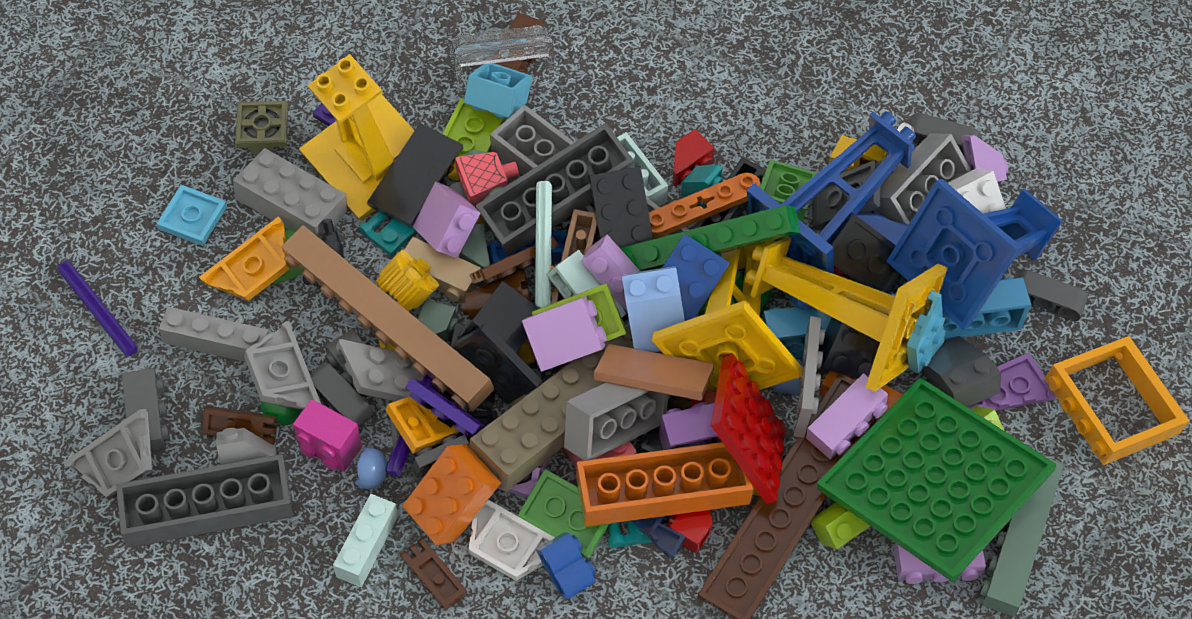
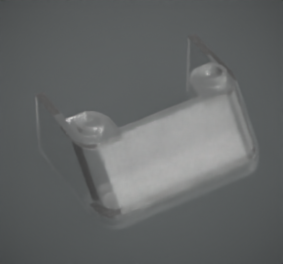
M534 25L523 28L460 34L451 42L458 96L463 95L461 67L545 57L549 84H554V45L546 27Z

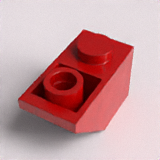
M693 129L676 141L672 181L675 187L682 183L696 166L712 165L715 148L696 129Z
M704 510L672 515L667 527L683 534L685 541L682 546L697 554L711 534L713 522L710 511Z

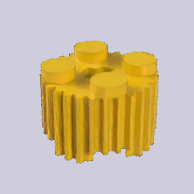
M401 250L380 271V277L376 280L377 286L385 293L389 291V294L398 300L397 303L408 312L413 308H418L436 290L439 284L429 274L430 265L423 258L414 259L405 250Z

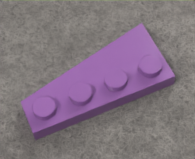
M1027 353L997 367L1001 372L999 394L968 408L972 409L977 405L998 411L1055 400L1056 396L1044 380L1045 375L1030 353Z

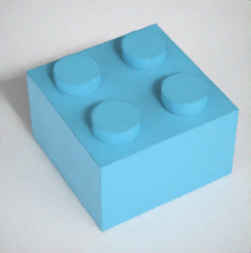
M487 61L469 75L464 103L472 105V108L476 110L493 112L495 116L500 118H510L527 103L532 76Z

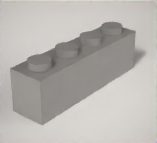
M167 307L159 326V332L164 344L246 362L244 358L245 351L252 345L260 343L262 338L269 334L268 329L172 307Z

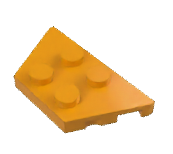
M279 216L199 278L203 283L246 301L251 300L290 270L289 264L284 260L286 254L281 248L286 242L283 221Z

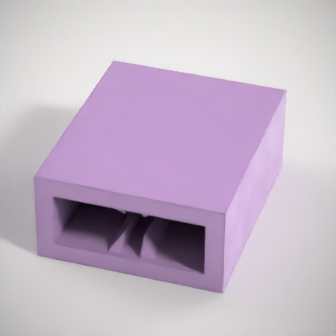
M435 182L413 228L436 251L458 258L480 212L457 190Z
M587 296L522 320L541 372L597 352L605 347L604 342L607 341L606 333L602 326L597 325L594 317L597 316L595 304L592 300L588 301Z

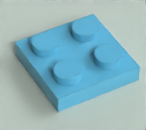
M180 185L158 220L157 227L161 231L204 246L225 212L227 203L219 198Z

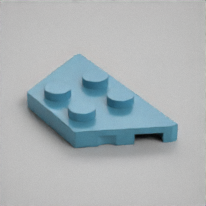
M932 290L928 296L930 307L925 315L920 314L906 345L909 369L916 373H919L924 366L929 364L931 358L944 343L946 331L943 328L945 318H943L942 298L941 294Z

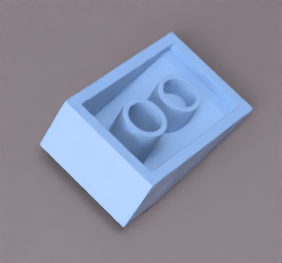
M676 266L622 275L634 349L649 352L661 351L651 341L653 332L685 321Z

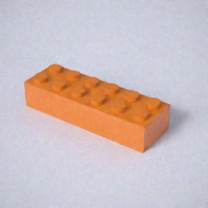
M723 442L579 461L576 468V480L585 527L750 504L753 492L752 483Z

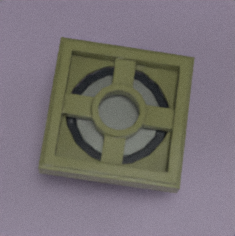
M288 101L237 102L236 148H250L251 153L257 156L264 148L274 153L275 147H287Z

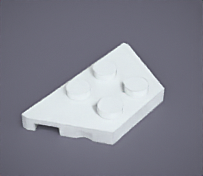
M488 500L472 520L469 554L517 581L543 566L536 549L555 537Z

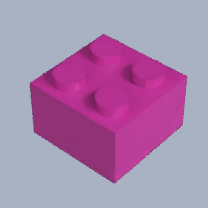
M313 399L310 400L293 424L301 453L309 458L315 456L321 459L322 463L333 471L339 469L345 472L362 448L358 424Z

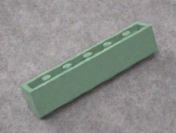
M1052 459L1049 460L1056 463L1055 471L1008 521L1006 532L1000 531L996 542V547H999L1000 551L998 556H992L988 571L993 573L990 580L985 579L980 595L985 596L982 606L1013 617L1016 616L1020 608L1064 466L1063 463Z

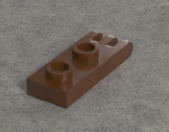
M207 405L204 408L202 434L217 436V432H222L227 428H245L268 443L274 444L275 437L265 435V433L275 434L276 427L266 425V423H277V416Z
M421 537L417 542L423 550L419 551L412 544L408 547L413 555L412 558L404 550L399 555L443 610L446 611L468 595L467 590L424 538Z

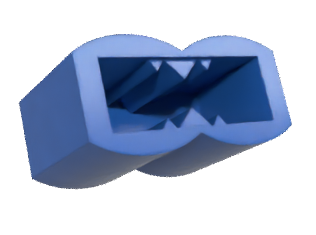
M566 532L536 549V552L562 598L569 599L596 582L593 576L596 574V571L588 559H583L580 552L583 548L579 539L575 535L571 536L570 533Z

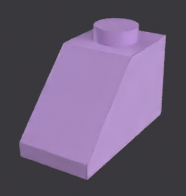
M975 135L961 136L965 159L971 170L976 168L994 171L997 182L1007 180L1008 164L1003 158V154Z

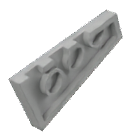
M810 316L806 330L802 364L805 365H803V374L800 378L799 388L801 390L796 414L799 416L794 427V437H805L811 414H816L819 398L814 397V391L819 390L821 375L816 374V369L821 367L823 352L818 351L819 345H823L825 329H820L821 318Z

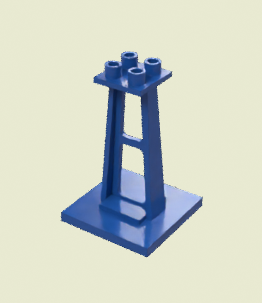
M887 111L881 116L872 112L869 115V130L782 204H779L753 183L747 189L749 214L783 205L795 207L796 213H798L828 185H836L850 199L819 234L815 233L798 219L801 233L788 236L792 239L786 255L788 258L834 274L833 246L829 242L850 213L855 215L859 213L899 163L907 169L911 166V156L915 150L912 141L916 138L915 133L906 126L900 132L895 129L893 125L896 123V119ZM878 145L888 153V156L861 187L853 188L840 177V174L870 147Z
M939 179L934 183L887 259V262L908 281L916 278L936 264L947 267L948 269L939 292L942 298V312L964 330L971 325L1012 261L1024 253L1028 254L1033 260H1037L1063 220L1026 189L1020 192L1011 208L982 213L946 181Z

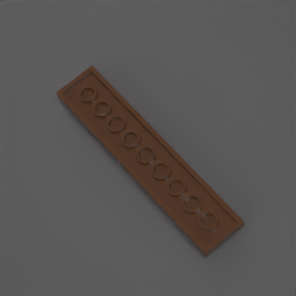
M839 373L819 404L817 413L813 414L810 418L808 427L855 380ZM873 417L868 422L869 427L860 437L855 435L849 441L851 444L842 455L836 454L831 460L806 439L807 430L804 438L798 437L782 462L777 500L766 504L760 496L701 588L698 598L733 619L752 618L828 497L817 489V482L872 427L877 418Z

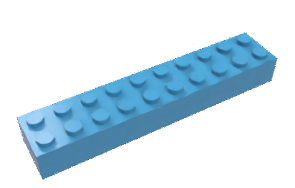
M1007 277L1000 280L971 325L964 330L943 313V318H945L943 328L946 331L944 340L953 339L957 336L969 337L1021 330L1031 307L1024 279ZM796 306L784 309L775 307L764 311L762 321L793 357L802 359L810 316L821 318L820 329H825V331L831 316L814 307L812 310H801Z

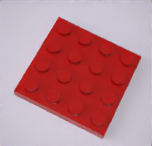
M733 353L723 355L711 427L765 503L769 504L777 500V492L780 487L779 477L780 470H782L781 461L784 452V438L787 433L786 426L773 412L771 403L764 399L756 381H752L748 376L743 362L738 361Z

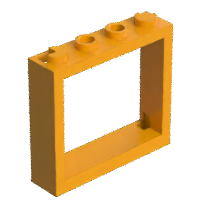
M1130 336L1056 363L1044 378L1049 385V389L1053 391L1063 410L1068 413L1078 432L1083 435L1102 465L1180 434L1189 423L1187 416ZM1113 357L1161 423L1156 427L1116 443L1069 377V374Z

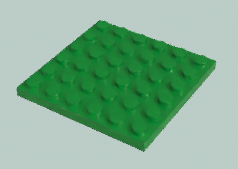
M919 378L817 482V489L939 574L954 582L1055 471L1056 463L927 381Z

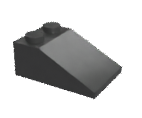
M960 336L945 341L931 358L929 364L922 369V372L934 387L966 407L1000 393L1001 372L986 353Z

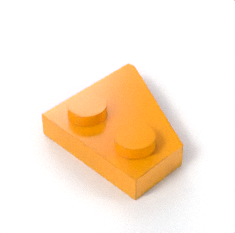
M409 396L388 404L386 412L413 454L426 447L442 443L449 436L458 435L459 431L454 428V425L451 428L438 420V416L431 412V409L425 408Z

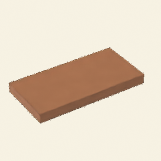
M608 344L594 371V380L702 400L714 372V364Z

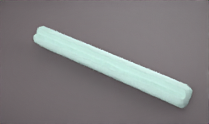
M539 181L536 184L535 305L539 309L551 304V280L546 275L551 271L552 185L549 181Z

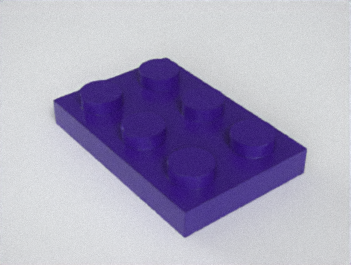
M411 378L405 388L411 391L409 396L421 405L430 404L434 408L431 412L443 420L450 421L451 419L456 422L454 428L464 435L472 437V435H476L486 427L485 424L459 408L423 381Z

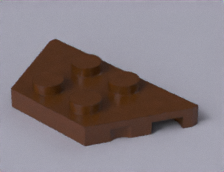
M554 237L551 238V249L558 246ZM536 245L469 274L473 284L481 281L488 284L499 279V276L500 278L514 273L518 268L522 269L533 264L531 258L536 257Z

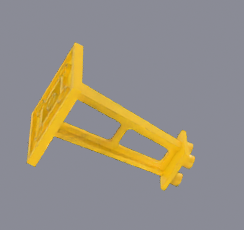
M349 54L307 85L336 121L300 147L299 150L327 184L346 194L347 207L361 221L376 211L368 206L367 201L414 130L381 94L383 93L382 89Z
M785 237L777 242L774 240L768 241L765 247L757 245L753 251L752 259L760 262L758 270L750 269L745 278V283L753 286L750 296L755 298L776 287L879 341L880 344L865 387L876 392L909 368L906 345L920 314L925 315L930 307L929 293L931 290L937 293L940 292L948 269L947 267L936 264L899 287L896 296L786 257L792 239L790 237Z
M764 242V243H761V244H757V245H761V246L765 247V245H766L767 242ZM757 245L722 253L721 257L729 261L730 264L712 290L704 315L653 332L651 341L663 354L714 364V372L706 390L717 391L723 355L733 353L738 361L743 362L748 376L752 381H756L760 390L802 377L803 367L760 318L761 295L755 298L750 296L753 286L745 283L749 270L754 269L757 271L760 262L752 259L753 251ZM746 267L743 290L741 292L734 283L736 271ZM732 295L739 303L730 305Z

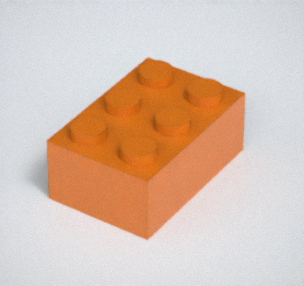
M467 444L447 446L402 507L436 546L452 543L464 532L501 484V481Z

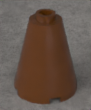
M524 268L466 293L465 300H461L464 316L469 315L470 320H473L502 281L531 302Z

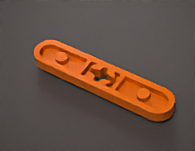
M743 173L649 212L653 238L663 237L748 201L747 189L753 183L760 188L759 178L751 173ZM698 202L706 204V208L703 209L701 206L697 207Z

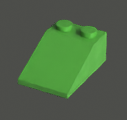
M770 159L760 188L779 204H782L817 173ZM808 204L797 213L798 219L802 222L804 220Z

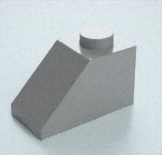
M227 428L222 432H217L216 446L220 465L277 455L275 446L245 428Z

